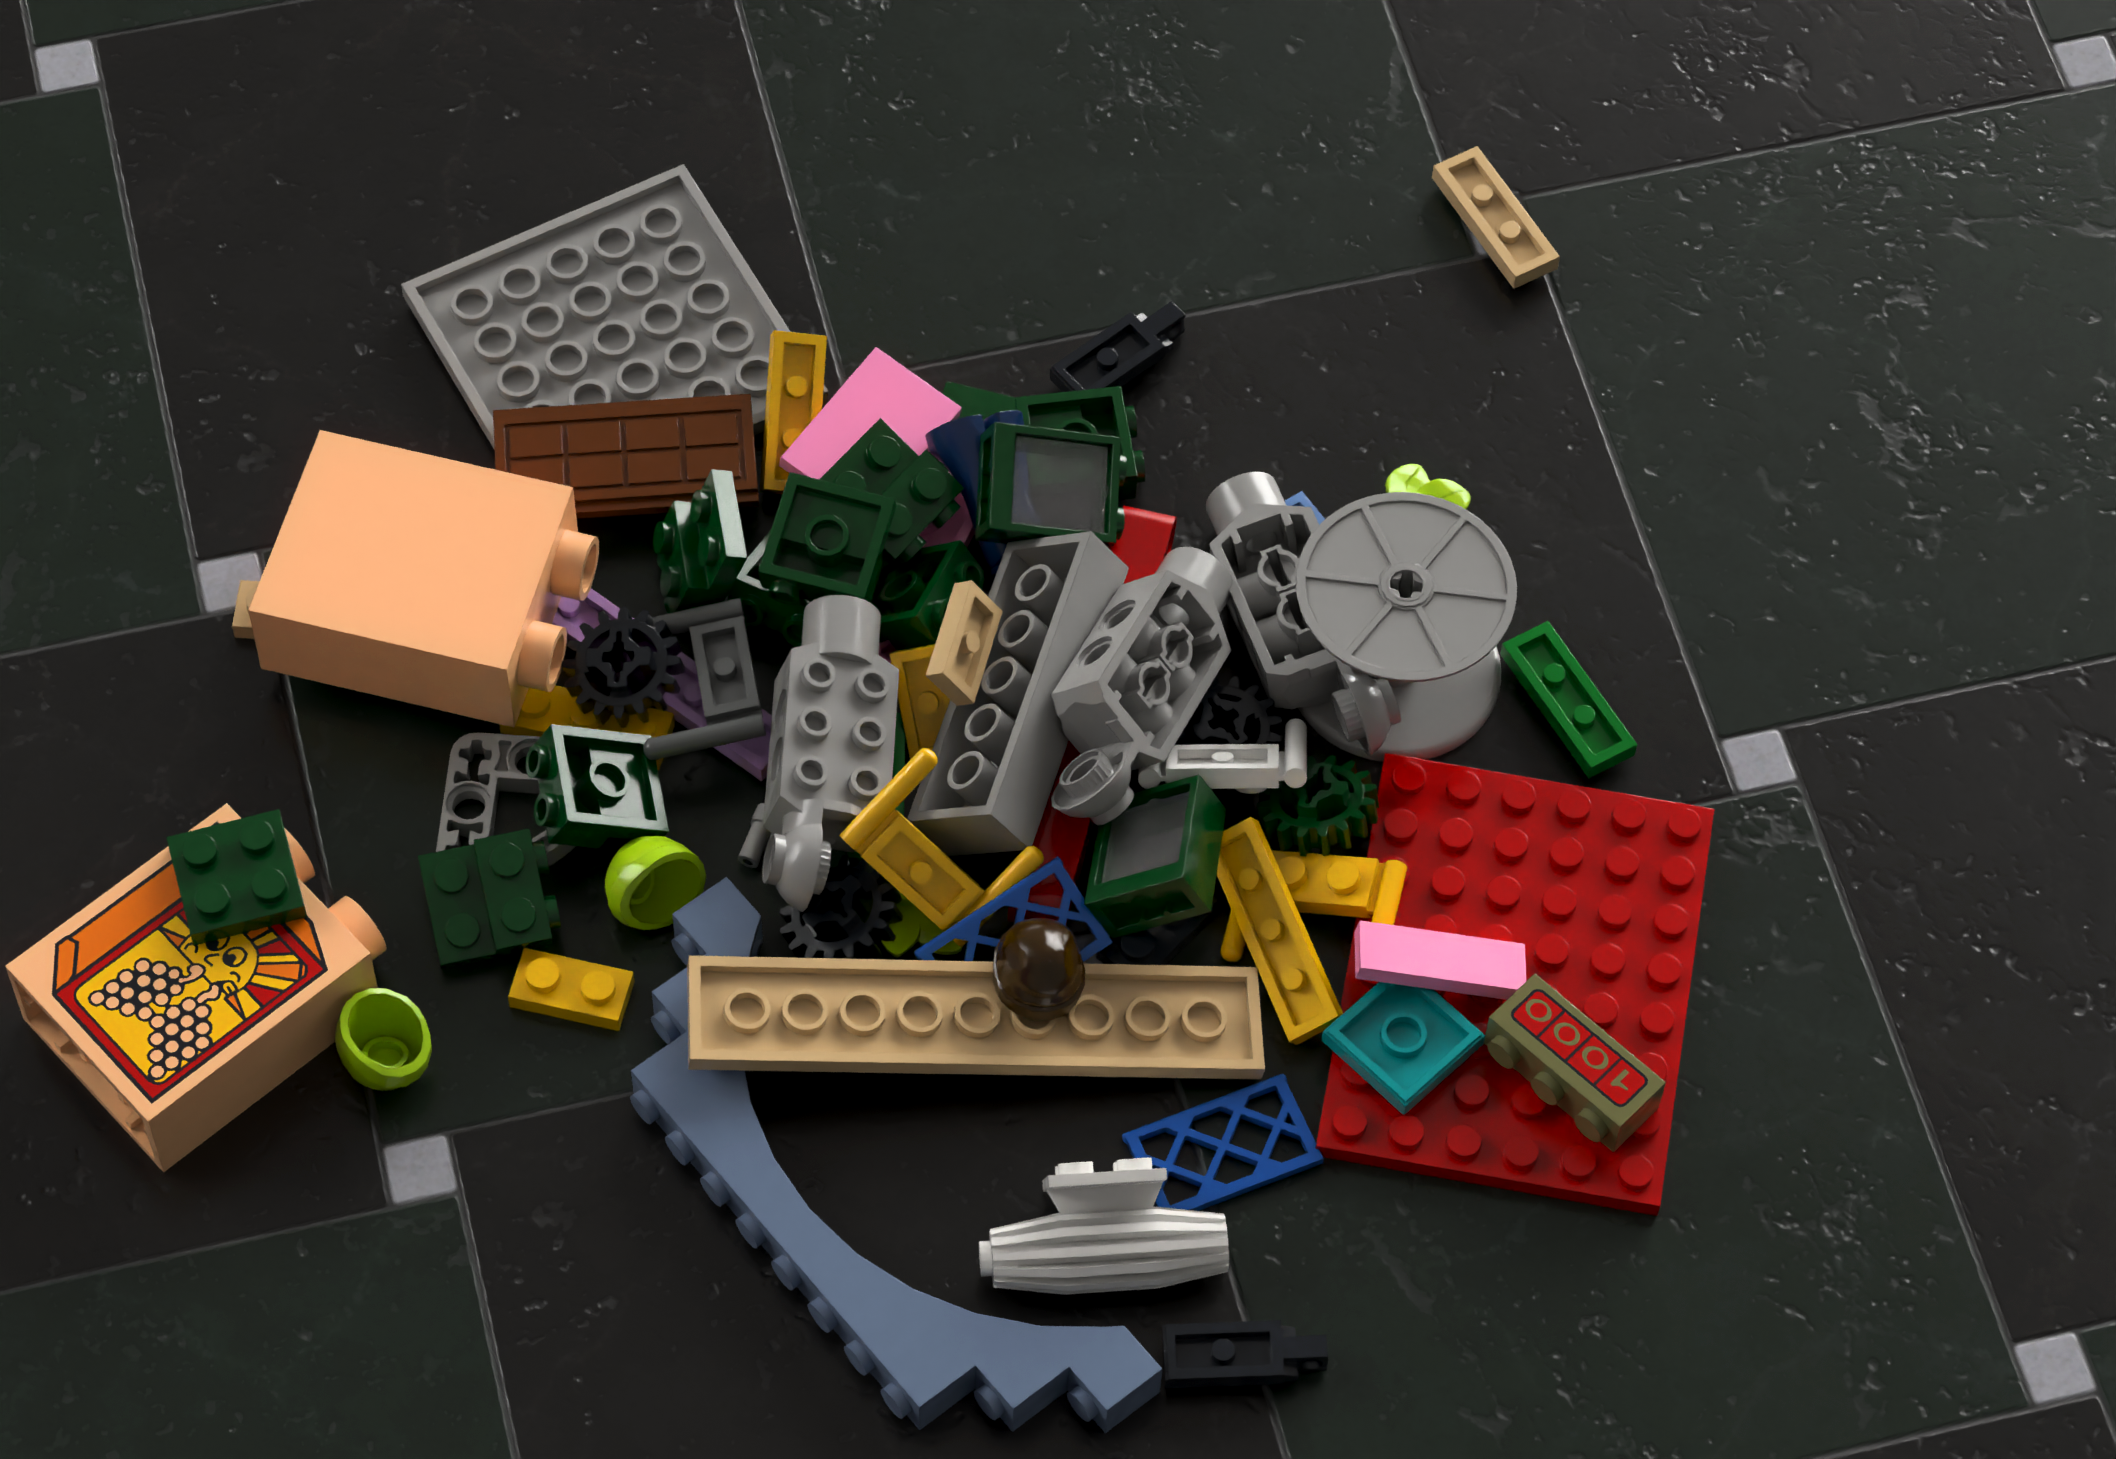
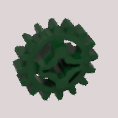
M1330 755L1322 763H1316L1313 756H1307V781L1302 787L1292 788L1285 781H1279V788H1267L1265 791L1258 793L1260 802L1256 803L1259 823L1261 827H1264L1266 839L1268 841L1278 839L1279 848L1282 851L1297 845L1299 846L1300 856H1306L1311 848H1320L1323 856L1329 855L1331 851L1330 846L1335 844L1347 850L1351 848V836L1366 838L1368 836L1367 824H1377L1378 821L1377 808H1379L1377 787L1376 784L1371 782L1370 772L1365 770L1357 773L1356 762L1353 760L1338 766L1336 756Z

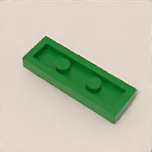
M1549 621L1502 643L1501 657L1588 779L1635 756L1636 741Z

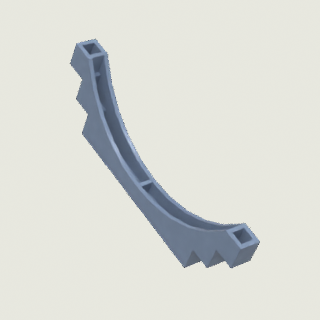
M727 877L672 914L674 938L671 940L676 954L685 965L688 964L689 955L758 957L763 943L761 915ZM687 967L652 991L654 1015L651 1017V1022L656 1032L668 1045L631 1070L634 1094L630 1096L633 1107L647 1124H652L656 1121L667 1134L665 1141L668 1148L682 1165L691 1162L703 1176L700 1178V1182L709 1198L719 1207L726 1203L738 1217L735 1222L745 1240L753 1248L762 1245L774 1259L771 1265L780 1281L789 1290L797 1287L809 1300L810 1303L807 1304L808 1310L820 1328L827 1333L834 1330L846 1344L844 1346L845 1354L855 1369L864 1376L870 1372L883 1387L881 1395L885 1403L898 1418L902 1419L907 1415L915 1426L921 1430L976 1389L974 1397L985 1414L992 1420L1000 1417L1013 1432L1066 1391H1069L1067 1398L1075 1412L1086 1422L1093 1419L1104 1433H1107L1160 1392L1161 1366L1125 1326H1040L974 1313L909 1287L857 1254L810 1210L775 1160L750 1102L745 1071L688 1070Z

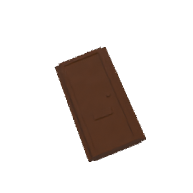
M751 394L493 410L495 470L573 487L577 519L668 513L673 501H692L693 494L696 490H701L711 469L732 471L738 508L759 507Z

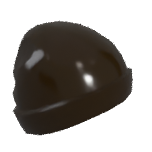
M1032 918L1017 922L1002 935L994 950L993 983L999 999L1011 1011L1026 1019L1045 1021L1066 1015L1076 1005L1085 986V967L1074 934L1064 924L1047 918Z

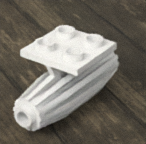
M1152 1158L1116 1160L1117 1162L1113 1163V1171L1094 1172L1093 1162L1061 1163L1055 1166V1175H1048L1042 1180L1043 1192L1048 1193L1059 1213L990 1229V1241H979L981 1277L992 1276L993 1288L1062 1295L1167 1287L1228 1272L1229 1245L1226 1218L1224 1213L1154 1207L1161 1186L1167 1180L1166 1168L1152 1169Z

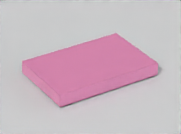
M875 347L781 456L779 466L787 472L820 479L880 418L920 456L925 450L930 452L925 435L942 424L958 419L962 407Z

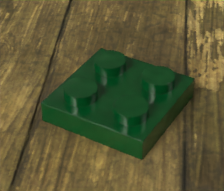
M279 809L166 837L193 946L307 917Z

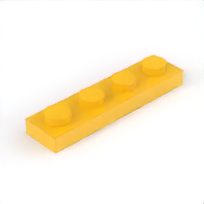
M1249 817L1223 831L1217 877L1288 1041L1298 1045L1323 1032L1343 1012L1258 820Z

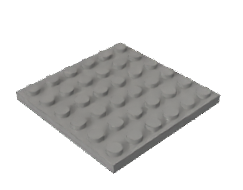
M684 164L401 284L404 299L493 449V410L751 394L754 436L764 432L770 334L774 330L790 332V330ZM824 385L823 405H826L829 402V393Z

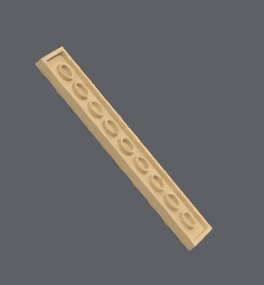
M689 955L687 964L688 1070L1262 1079L1265 1071L1257 967L1084 964L1085 986L1076 1005L1064 1016L1052 1020L1035 1021L1017 1015L1001 1002L993 983V962Z

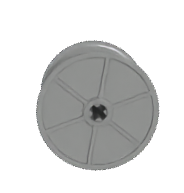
M1392 492L1372 495L1351 502L1328 516L1310 535L1298 560L1296 594L1300 611L1313 636L1331 655L1351 668L1370 675L1373 679L1388 680L1399 707L1401 722L1390 727L1389 734L1382 746L1371 756H1368L1359 740L1347 741L1338 722L1332 701L1315 707H1298V710L1309 725L1327 741L1344 751L1366 759L1384 762L1385 753L1427 760L1454 750L1474 736L1490 717L1499 696L1501 662L1497 644L1511 623L1517 600L1516 574L1506 548L1492 529L1470 511L1445 499L1426 494Z

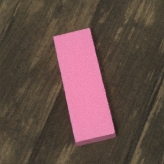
M1361 920L1354 931L1355 979L1504 1000L1511 997L1526 982L1525 944Z

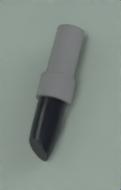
M765 796L762 803L757 805L750 822L752 826L737 858L741 864L750 868L758 867L769 838L772 835L770 831L763 827Z

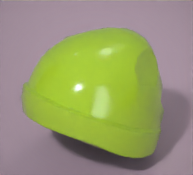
M641 836L635 838L617 851L608 867L604 886L608 906L612 915L626 926L641 930H652L673 924L672 914L702 894L706 881L704 864L698 856L681 843L662 836Z
M369 988L353 995L340 1012L335 1030L336 1048L342 1064L353 1079L360 1084L380 1091L394 1090L415 1082L427 1069L432 1053L430 1032L420 1009L407 996L386 988Z

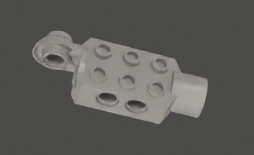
M1248 472L1226 480L1213 490L1206 501V511L1217 534V537L1209 544L1210 553L1227 568L1233 581L1229 589L1230 599L1226 604L1267 698L1274 700L1275 708L1284 709L1309 708L1332 701L1338 722L1347 741L1359 740L1365 753L1371 756L1385 742L1390 727L1401 722V715L1388 680L1373 679L1370 675L1342 663L1318 642L1305 623L1297 600L1296 570L1304 545L1313 531L1319 526L1312 508L1287 506L1275 479L1268 473Z
M1178 547L1171 550L1165 556L1155 574L1120 585L1052 692L1051 696L1057 716L1062 721L1064 735L1081 754L1063 770L1059 778L1060 781L1051 797L1052 807L1063 814L1074 818H1090L1096 825H1103L1123 813L1134 798V791L1129 787L1131 771L1166 760L1231 652L1219 615L1230 599L1229 589L1233 580L1227 568L1213 555L1198 548Z
M848 595L820 597L811 601L805 607L801 646L791 648L774 681L763 827L770 831L772 835L769 838L765 851L762 879L766 884L775 885L780 896L788 904L801 912L808 907L812 895H820L824 889L830 868L831 849L851 853L857 852L839 834L892 780L899 669L879 656L881 614L879 610L864 599Z

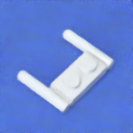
M1291 719L1286 723L1285 751H1279V744L1174 745L1164 762L1139 769L1138 782L1143 788L1149 789L1158 786L1160 781L1170 783L1199 774L1210 789H1236L1242 793L1254 794L1263 792L1267 788H1279V781H1285L1289 787L1300 788L1307 781V726L1301 719Z

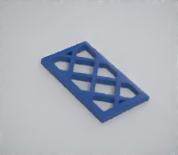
M1056 857L915 950L914 955L918 960H935L932 956L933 952L953 939L967 941L963 961H973L976 943L997 947L1000 939L981 936L978 933L981 921L1003 906L1017 908L1014 925L1024 920L1026 911L1058 917L1057 921L1065 926L1067 919L1085 923L1096 940L1080 950L1083 962L1113 942L1103 926L1084 905L1085 899L1063 867V861ZM1051 874L1055 876L1063 888L1060 908L1028 902L1030 888ZM1070 901L1078 912L1069 911Z
M1279 1074L1122 1134V1140L1127 1144L1133 1158H1152V1169L1166 1168L1167 1180L1163 1182L1154 1203L1156 1207L1200 1211L1323 1164L1324 1160L1320 1150L1315 1149V1139L1287 1084V1078L1284 1074ZM1275 1090L1282 1103L1277 1119L1246 1108L1249 1100ZM1219 1111L1232 1115L1221 1140L1191 1129L1194 1121ZM1288 1117L1291 1121V1124L1286 1123ZM1241 1119L1272 1130L1261 1155L1230 1144ZM1164 1132L1176 1136L1166 1161L1147 1155L1140 1141ZM1280 1134L1299 1140L1306 1153L1283 1163L1270 1159ZM1185 1140L1216 1151L1205 1176L1175 1165ZM1225 1155L1256 1166L1253 1174L1228 1184L1214 1180ZM1169 1176L1200 1187L1196 1196L1173 1205L1169 1204L1163 1190Z

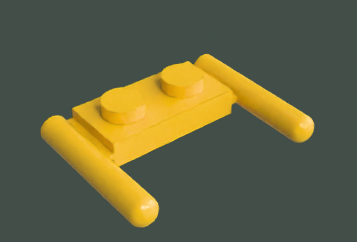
M922 748L839 836L942 931H946L1032 874L1043 863L1044 856L1037 847L1027 846L984 891L978 883L896 810V807L938 763V758L932 750ZM992 913L991 915H989L981 921L980 928L989 920V918L994 913ZM953 939L960 947L967 943V941Z
M1272 850L1298 912L1371 918L1373 914L1371 922L1394 925L1407 872V866L1403 862L1388 860L1386 863H1379L1377 858L1340 855L1323 856V854L1315 853L1300 856V852ZM1231 909L1220 954L1228 962H1237L1242 958L1246 942Z

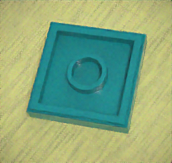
M1378 982L1323 1031L1321 1041L1399 1112L1405 1115L1484 1044L1485 1035L1433 989Z

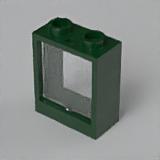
M994 422L980 435L975 540L1007 544L1014 541L1092 531L1108 548L1113 546L1116 540L1121 538L1125 523L1124 509L1118 507L1119 487L1123 486L1127 473V458L1125 455H1120L1121 437Z
M1199 774L1135 792L1131 804L1123 813L1106 824L1098 825L1084 905L1112 938L1211 912L1226 808Z

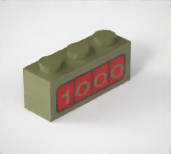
M1537 974L1531 976L1489 1017L1484 1044L1487 1045L1491 1056L1501 1066L1507 1069L1514 1068L1531 1083V1087L1537 1096L1549 1105L1557 1104L1570 1115L1580 1132L1591 1141L1602 1142L1612 1152H1615L1659 1108L1666 1082Z

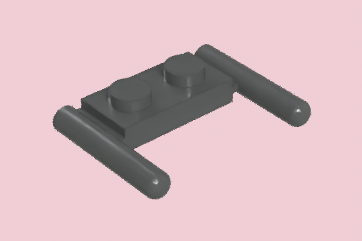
M732 599L652 617L653 625L661 620L667 623L671 631L670 636L690 631L707 726L649 738L643 746L645 756L650 760H658L766 736L741 599ZM637 638V643L645 641L643 639Z

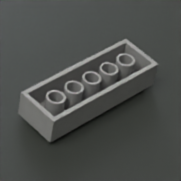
M1092 531L1007 543L988 595L1003 612L975 703L956 706L950 700L932 749L938 758V763L920 782L907 818L947 856L1024 850L1027 846H1032L1069 741L1062 730V721L1057 716L1051 694L1120 585L1124 584L1129 567Z

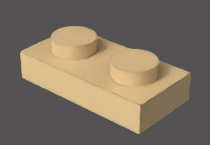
M972 580L954 583L925 675L956 706L975 703L1003 612Z

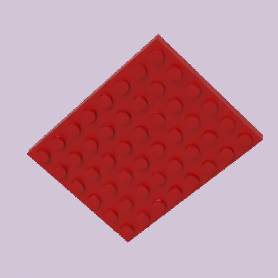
M1385 753L1378 790L1377 824H1372L1367 858H1377L1379 863H1386L1388 860H1398L1407 866L1394 925L1525 944L1526 981L1534 974H1537L1662 1078L1666 1084L1659 1108L1615 1152H1612L1602 1142H1593L1585 1137L1577 1128L1574 1119L1557 1104L1549 1105L1540 1099L1532 1089L1531 1083L1514 1068L1507 1069L1501 1066L1491 1056L1485 1044L1405 1115L1399 1112L1332 1051L1315 1149H1319L1324 1158L1658 1216L1714 809ZM1373 914L1371 918L1356 917L1354 931L1360 920L1371 922ZM1354 932L1340 1006L1343 1013L1378 983L1376 981L1355 979ZM1435 990L1484 1035L1486 1034L1489 1017L1506 1001L1504 999Z

